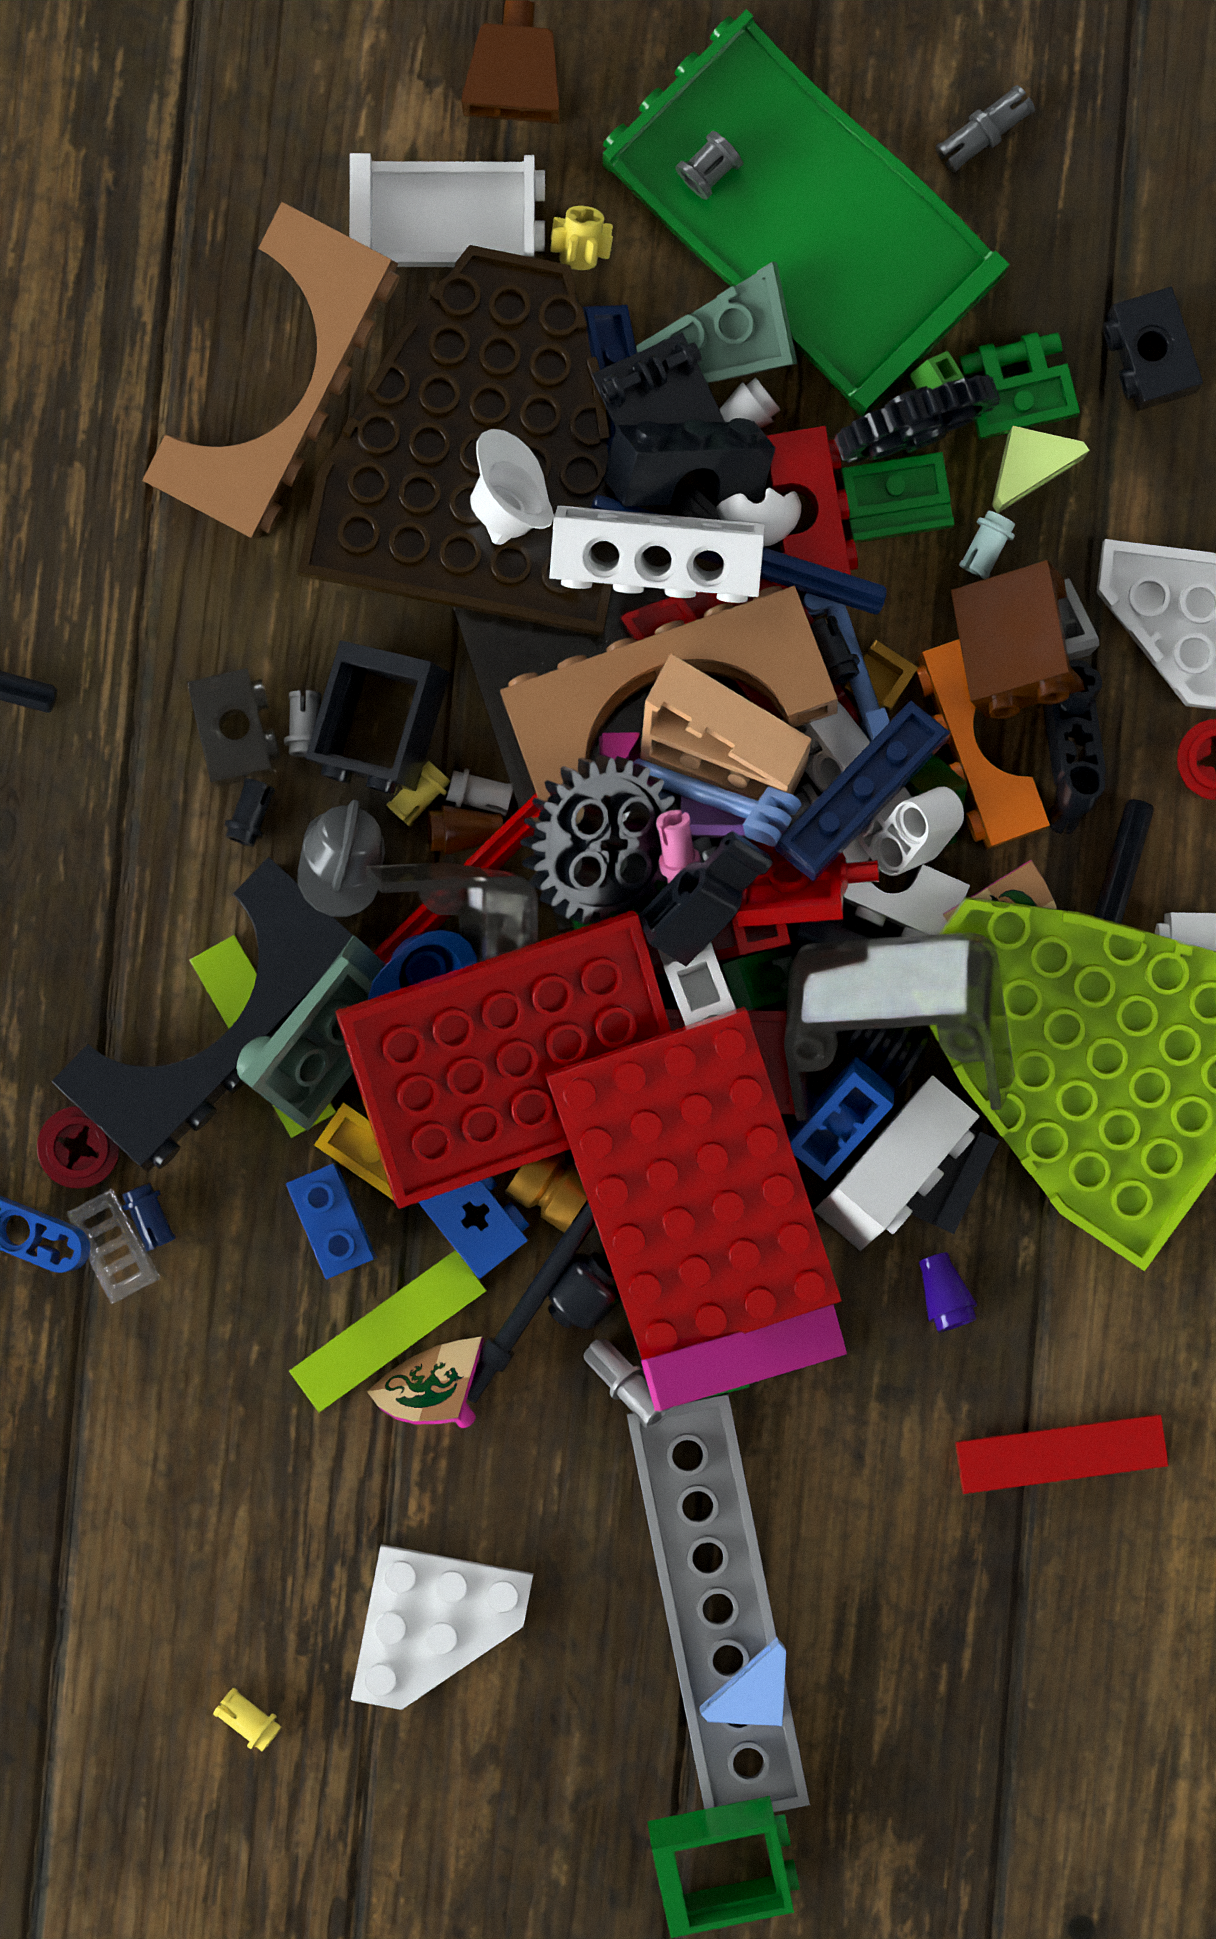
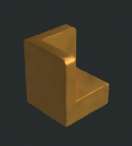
M874 640L863 659L880 709L885 707L888 714L918 667L879 641ZM848 681L843 690L855 698Z

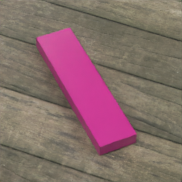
M834 1304L746 1334L738 1332L641 1360L654 1410L662 1411L846 1355L847 1351Z

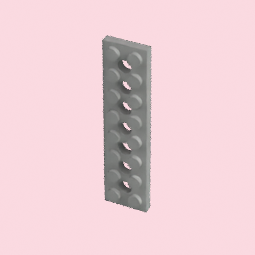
M728 1393L672 1407L668 1416L651 1429H647L633 1412L627 1413L704 1809L770 1796L773 1812L808 1806L810 1803L786 1682L784 1685L782 1726L734 1725L731 1723L707 1722L701 1715L699 1708L777 1637ZM683 1440L695 1441L702 1448V1460L693 1469H682L672 1459L674 1447ZM701 1491L708 1494L712 1499V1511L703 1520H692L683 1512V1501L691 1492ZM702 1543H714L722 1550V1562L713 1571H702L693 1563V1552ZM713 1594L726 1595L733 1603L732 1614L723 1622H712L703 1614V1604ZM724 1645L735 1646L743 1654L741 1667L730 1674L718 1671L713 1665L714 1653ZM745 1748H753L763 1756L761 1770L752 1776L739 1774L733 1766L735 1755Z

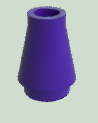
M948 1252L939 1253L919 1261L923 1275L928 1321L935 1323L937 1331L952 1330L975 1321L977 1318L973 1308L977 1306V1303L953 1266Z

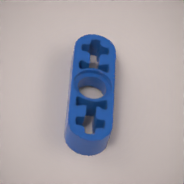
M0 1195L1 1251L56 1273L74 1271L86 1263L90 1254V1242L83 1230ZM14 1215H20L25 1218L30 1227L29 1237L21 1245L13 1243L6 1233L7 1223ZM43 1237L51 1241L65 1240L68 1237L67 1246L73 1249L74 1253L73 1256L62 1258L60 1261V1251L49 1245H38Z

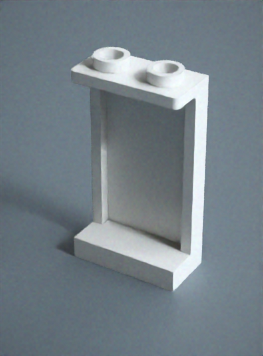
M350 153L349 237L397 262V267H455V262L469 245L535 258V252H545V220H535V201H545V170H535L534 155H524L523 162L372 161L370 153Z

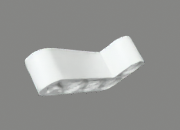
M839 702L838 713L795 728L811 738L808 763L805 771L821 793L870 743L869 739ZM903 787L863 829L856 839L872 861L878 859L879 869L889 876H897L932 861L939 855L964 821L963 805L958 795L947 787H937L915 797H912L906 788Z

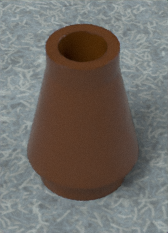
M441 805L440 810H429L427 814L429 850L441 851L442 855L446 856L480 847L503 825L501 813H487Z

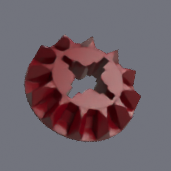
M72 1106L56 1112L45 1122L37 1140V1155L44 1172L56 1183L69 1188H87L104 1181L118 1162L119 1146L78 1106ZM88 1126L89 1129L86 1134L88 1135L87 1145L92 1147L93 1151L99 1153V1156H81L77 1162H74L71 1169L69 1166L72 1161L70 1159L72 1150L65 1147L66 1144L58 1140L60 1137L64 1139H77Z

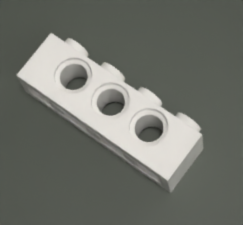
M558 506L553 522L549 578L561 579V585L575 589L591 588L592 582L613 584L615 591L623 593L644 592V587L665 589V594L671 597L692 598L696 596V592L717 593V599L721 601L742 603L748 601V596H759L765 524ZM599 541H608L617 547L620 556L614 561L603 562L593 555L591 547ZM661 546L668 550L672 560L665 566H652L645 560L643 552L648 547ZM711 550L717 552L722 557L724 564L718 570L705 571L697 565L695 557L702 551Z

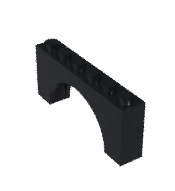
M270 857L233 893L240 905L247 911L253 923L258 943L259 961L251 996L231 1028L219 1040L202 1052L183 1061L162 1066L142 1067L120 1063L107 1058L87 1044L51 1081L147 1172L154 1166L158 1169L166 1166L181 1148L177 1142L191 1128L194 1131L200 1130L214 1116L217 1108L213 1106L215 1102L227 1090L233 1094L245 1084L238 1076L236 1067L241 1050L257 1037L269 1036L272 1038L333 964L353 936L333 916L313 908L304 899L298 884Z

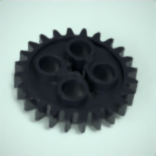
M977 375L970 379L965 377L949 381L934 389L924 386L901 394L890 400L889 404L885 405V408L869 412L860 419L851 422L852 425L842 428L841 432L835 435V441L843 462L846 461L847 463L853 461L858 463L868 458L869 460L879 459L902 449L907 450L909 453L934 444L945 438L949 431L968 425L982 417L981 414L992 411V407L999 405L1001 399L994 380L989 375L983 377Z
M598 754L595 762L583 757L579 758L578 772L565 766L560 768L562 784L549 780L545 781L544 784L550 794L547 801L540 798H533L532 800L535 807L541 811L539 817H529L524 820L525 824L535 829L534 836L521 840V845L534 850V854L522 862L523 866L538 871L529 880V884L543 890L539 899L546 904L555 906V913L567 918L571 917L572 920L587 925L589 921L596 923L626 913V908L640 914L643 911L641 897L644 895L654 899L658 895L653 886L656 880L668 882L667 877L662 875L659 866V858L663 853L656 820L659 815L667 812L666 809L673 803L675 798L673 795L660 792L664 785L662 779L649 776L650 769L636 763L633 764L632 760L619 756L614 760V758L603 754ZM630 805L629 816L623 822L624 810ZM584 806L583 818L579 824H576L577 814ZM627 857L626 868L620 874L621 863ZM581 859V869L578 872V874L574 876L575 865Z

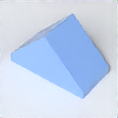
M776 1637L699 1707L700 1713L705 1720L714 1723L782 1726L786 1649L784 1644Z

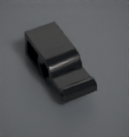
M734 831L726 834L720 846L704 863L695 861L685 866L638 915L649 944L682 965L687 966L736 915L741 905L742 892L759 875L765 874L772 865L773 861L770 855Z

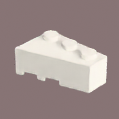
M932 1075L877 1136L878 1138L862 1157L845 1173V1177L813 1211L860 1251L885 1229L893 1235L913 1212L906 1205L913 1195L918 1191L921 1195L925 1196L944 1175V1172L938 1168L944 1158L950 1154L956 1159L975 1138V1135L969 1131V1128L979 1118V1115Z

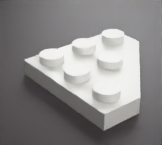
M1105 539L1102 543L1097 594L1185 706L1216 710V553Z
M381 1544L351 1700L402 1710L524 1626L533 1573Z

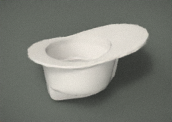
M490 429L483 432L476 443L480 477L471 494L470 502L472 510L486 526L492 542L502 545L510 538L526 534L532 528L544 529L549 527L553 522L554 514L549 502L543 472L532 451L519 438L504 430Z

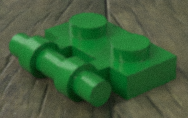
M1035 332L1021 336V341L999 347H994V344L990 343L977 346V352L958 356L963 376L982 372L983 376L989 375L993 378L1001 399L999 405L992 407V411L981 414L982 417L974 421L979 440L1008 434L1013 426L1029 429L1078 417L1080 410L1068 363L1048 368L1045 359L1047 355L1062 352V343L1058 332L1040 337ZM1026 361L1030 373L1003 379L1000 367Z

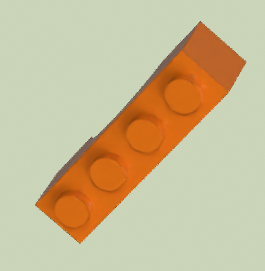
M960 639L923 651L918 658L920 666L914 674L922 696L931 695L937 714L931 717L950 732L949 739L945 744L948 743L955 762L948 766L968 783L966 795L972 811L965 813L974 841L977 842L983 839L985 848L988 850L1045 830L1050 824L1033 777L1012 775L996 768L985 758L977 745L973 729L976 706L970 701Z

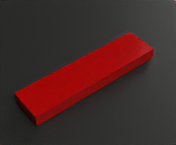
M1161 1414L955 1441L963 1494L1168 1466Z

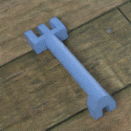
M806 593L802 604L812 618L825 614L827 616H835L851 654H857L860 659L857 665L860 673L849 682L862 717L860 728L871 742L890 721L885 707L880 709L846 605Z
M639 758L633 762V764L636 763L650 769L649 776L662 779L664 781L662 789L745 818L743 828L746 838L769 846H775L781 838L779 830L784 831L787 829L792 821L790 815H795L802 805L796 796L770 786L766 788L757 801Z

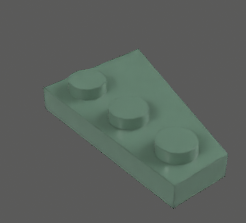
M772 261L759 269L756 274L740 284L730 287L717 295V298L693 313L685 315L636 346L638 353L683 332L688 344L694 342L701 353L702 361L698 362V365L707 384L797 364L777 262Z

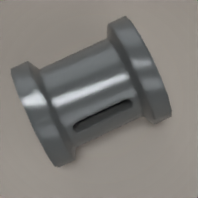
M713 130L706 136L707 143L688 162L681 161L675 166L677 173L687 186L704 200H707L713 194L711 188L731 168L738 170L744 164L735 148Z

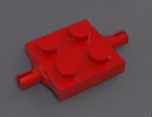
M752 839L748 840L768 853L773 863L765 874L759 875L742 892L741 905L736 913L738 927L843 919V896L848 888V884L879 882L878 859L875 861L847 863L846 857L842 852L813 882L774 850V846H769Z

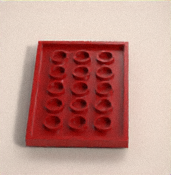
M633 910L335 1011L390 1190L398 1209L569 1150L570 1146L545 1073L671 1031L639 916Z
M745 1006L545 1073L642 1360L738 1332L746 1334L842 1301Z

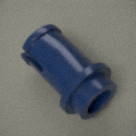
M151 1182L122 1194L126 1204L121 1207L123 1211L129 1210L144 1244L145 1252L176 1239L157 1199L161 1192L160 1190L154 1191Z

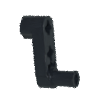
M1070 660L1069 663L1070 667L1083 680L1085 690L1069 694V697L1063 702L1043 704L1053 780L1057 786V800L1048 811L1047 818L1050 824L1049 827L1059 834L1063 833L1067 823L1069 824L1066 828V834L1074 832L1083 814H1087L1093 809L1105 789L1104 775L1106 774L1095 701L1102 688V678L1098 671L1092 669L1086 661ZM1068 737L1074 738L1076 745L1084 746L1078 755V762H1073L1077 756L1074 742L1066 741Z

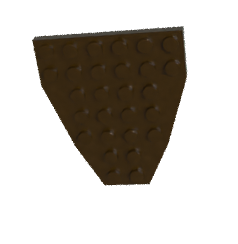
M469 245L455 262L453 270L445 279L438 283L430 293L429 300L413 320L410 319L399 332L366 388L367 392L358 408L345 424L342 435L334 449L321 465L317 473L297 571L298 576L597 636L603 635L612 584L592 582L591 588L575 589L561 585V579L549 578L553 522L547 528H532L526 534L510 538L506 543L498 545L492 542L486 526L476 516L470 502L471 494L480 477L476 443L481 434L490 429L504 430L516 436L532 451L543 472L549 502L554 515L558 506L591 508L593 499L597 495L616 500L614 492L603 479L609 458L606 441L610 436L606 407L591 377V374L599 371L600 368L597 357H591L587 322L583 308L579 304L576 284L570 265ZM599 541L591 547L593 555L600 561L611 562L618 558L619 551L611 542Z

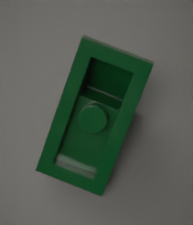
M789 944L788 946L775 948L723 964L722 967L736 1009L745 1006L747 1011H755L818 990L808 959L790 953L789 948L791 944Z

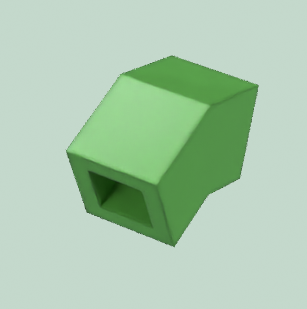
M946 351L926 360L911 372L907 383L912 390L924 386L934 389L946 382L962 379L964 376L949 351Z

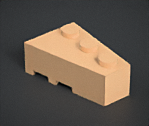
M670 653L645 701L640 759L758 801L768 786L792 795L794 794L807 768L811 738Z

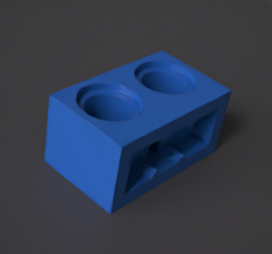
M338 1163L330 1164L286 1183L326 1280L377 1258Z

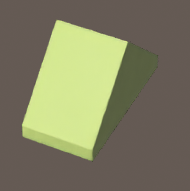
M1013 426L1007 435L992 506L997 513L1001 512L1082 461L1089 452L1088 447L1083 441Z

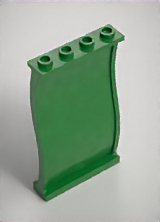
M746 9L736 20L728 16L716 27L710 36V40L713 43L700 56L694 51L681 62L674 72L677 79L665 91L658 87L645 98L638 109L642 114L629 127L622 123L610 133L603 143V146L606 148L603 152V167L609 173L613 172L683 244L731 287L756 274L759 269L772 261L777 262L793 344L848 400L849 406L860 417H863L871 412L1005 276L1010 264L996 250L992 252L933 190L826 96L758 27L753 20V15ZM713 130L735 148L744 164L738 170L731 168L711 188L713 194L707 200H704L687 186L677 173L675 166L681 161L688 162L707 143L706 136Z

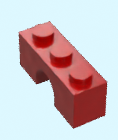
M826 426L766 435L775 446L768 474L770 488L779 494L795 491L803 495L813 505L816 516L814 524L808 530L799 534L787 535L780 541L781 553L851 575L850 570L858 569V558L854 539L845 540L842 520L850 519L846 490L836 489L833 470L841 469V458L835 439L828 440Z

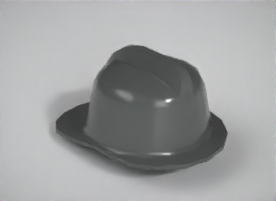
M352 800L348 806L334 807L320 814L309 823L304 834L298 866V886L304 899L313 908L329 916L349 917L362 912L373 902L379 888L385 855L384 839L375 818L365 810L360 809V802L358 800Z

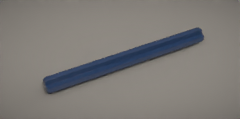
M597 495L593 499L591 506L592 509L658 514L636 506L624 507L620 501L602 495ZM763 547L760 578L787 587L795 586L796 590L874 615L879 614L882 610L887 595L886 588L883 585ZM705 550L696 556V558L721 566L724 564L722 557L715 551Z

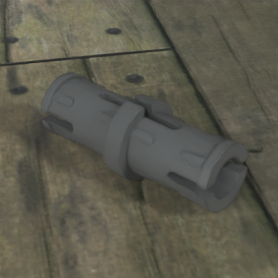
M1018 85L1013 86L1008 93L986 110L981 111L977 109L969 116V123L942 143H938L935 146V150L941 160L955 149H960L944 165L951 172L955 173L985 147L994 148L1002 140V134L1026 116L1033 114L1035 107L1030 97L1015 109L1010 108L1020 101L1026 92Z

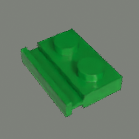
M943 452L841 468L843 489L846 490L850 519L848 521L850 522L851 539H854L855 544L954 527L955 523L950 505L951 499Z

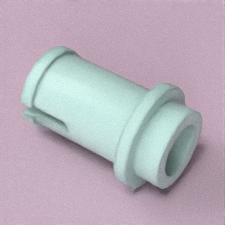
M989 510L984 518L979 517L976 523L980 525V528L964 559L959 564L963 569L978 577L980 575L983 579L990 577V572L1007 539L1012 541L1015 537L1012 533L1015 523Z

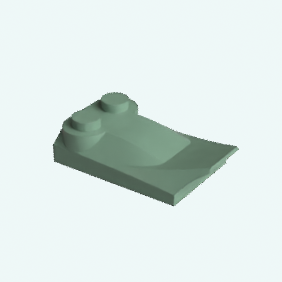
M353 935L333 964L272 1038L269 1036L257 1037L244 1046L236 1066L240 1079L308 1131L354 1072L335 1011L367 1001L372 982L385 966V962Z

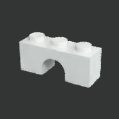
M856 838L843 851L847 863L869 860V855ZM923 864L918 868L911 886L903 892L886 893L875 887L872 882L849 883L843 896V902L857 907L854 914L857 918L881 928L885 920L904 928L901 937L929 949L932 941L934 942L947 923L943 914L962 902L970 885Z

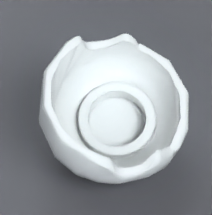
M768 488L766 489L765 499L761 503L754 504L744 494L739 493L723 500L716 507V510L721 520L765 524L763 547L781 541L795 528L800 518L802 505L795 491L782 496L773 489Z

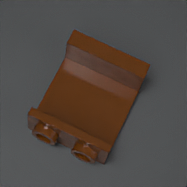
M1048 560L951 590L970 701L987 718H1010L1017 715L1022 708L1038 703H1060L1065 701L1069 694L1085 690L1083 680L1070 667L1058 604L1059 599L1067 597L1064 578Z

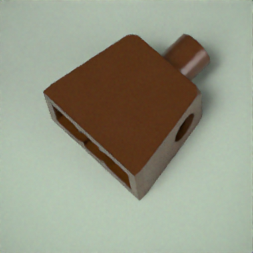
M506 0L503 25L481 24L462 93L463 116L559 124V96L553 30L533 27L534 2L529 0Z

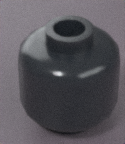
M592 1252L590 1255L584 1253L575 1254L548 1294L551 1302L548 1306V1311L559 1324L566 1328H571L575 1325L583 1329H592L598 1326L621 1301L609 1261L596 1252Z

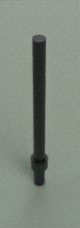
M588 1199L496 1337H489L483 1345L479 1356L480 1361L476 1366L467 1397L469 1401L477 1403L497 1371L503 1372L515 1355L512 1348L596 1224Z

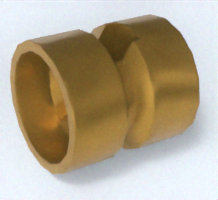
M564 1152L521 1166L505 1191V1194L528 1209L535 1205L540 1206L541 1218L564 1233L587 1200L576 1164L567 1165Z

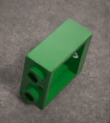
M770 1796L647 1821L653 1858L671 1938L794 1913L790 1892L800 1890L794 1858L783 1860L781 1847L791 1846L785 1814L774 1816ZM762 1833L765 1834L773 1876L684 1894L675 1854L676 1851Z

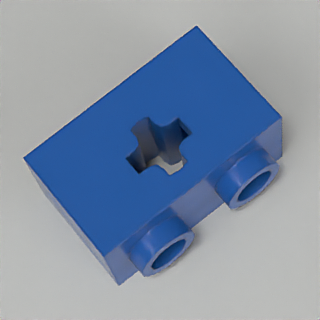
M855 1056L789 1129L788 1138L794 1155L826 1181L894 1106L895 1088Z
M493 1177L418 1202L478 1279L482 1278L529 1240L523 1231L530 1224L512 1202L503 1207L492 1194L491 1190L498 1185ZM470 1201L476 1207L486 1204L490 1210L485 1215V1220L489 1225L483 1230L478 1225L468 1228L463 1222V1219L468 1215L467 1210L463 1206Z

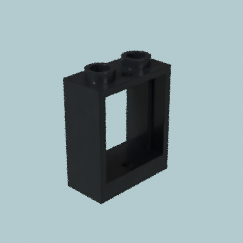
M340 640L305 759L322 766L320 775L332 780L350 784L353 775L367 779L366 787L382 793L395 795L397 787L416 791L451 673L430 661ZM366 674L417 686L392 769L342 756Z

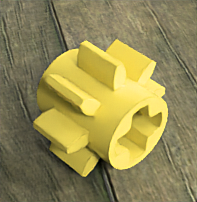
M588 206L571 207L566 211L565 219L560 217H554L550 251L560 252L559 259L561 263L570 265L571 269H592L597 265L598 257L603 259L610 258L613 225L603 224L604 215L595 208Z

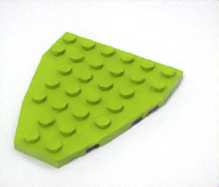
M964 897L906 980V985L924 1014L937 1041H939L962 1086L1000 1136L1004 1138L1014 1151L1022 1165L1036 1180L1057 1211L1145 1271L1216 1173V951L1080 912Z

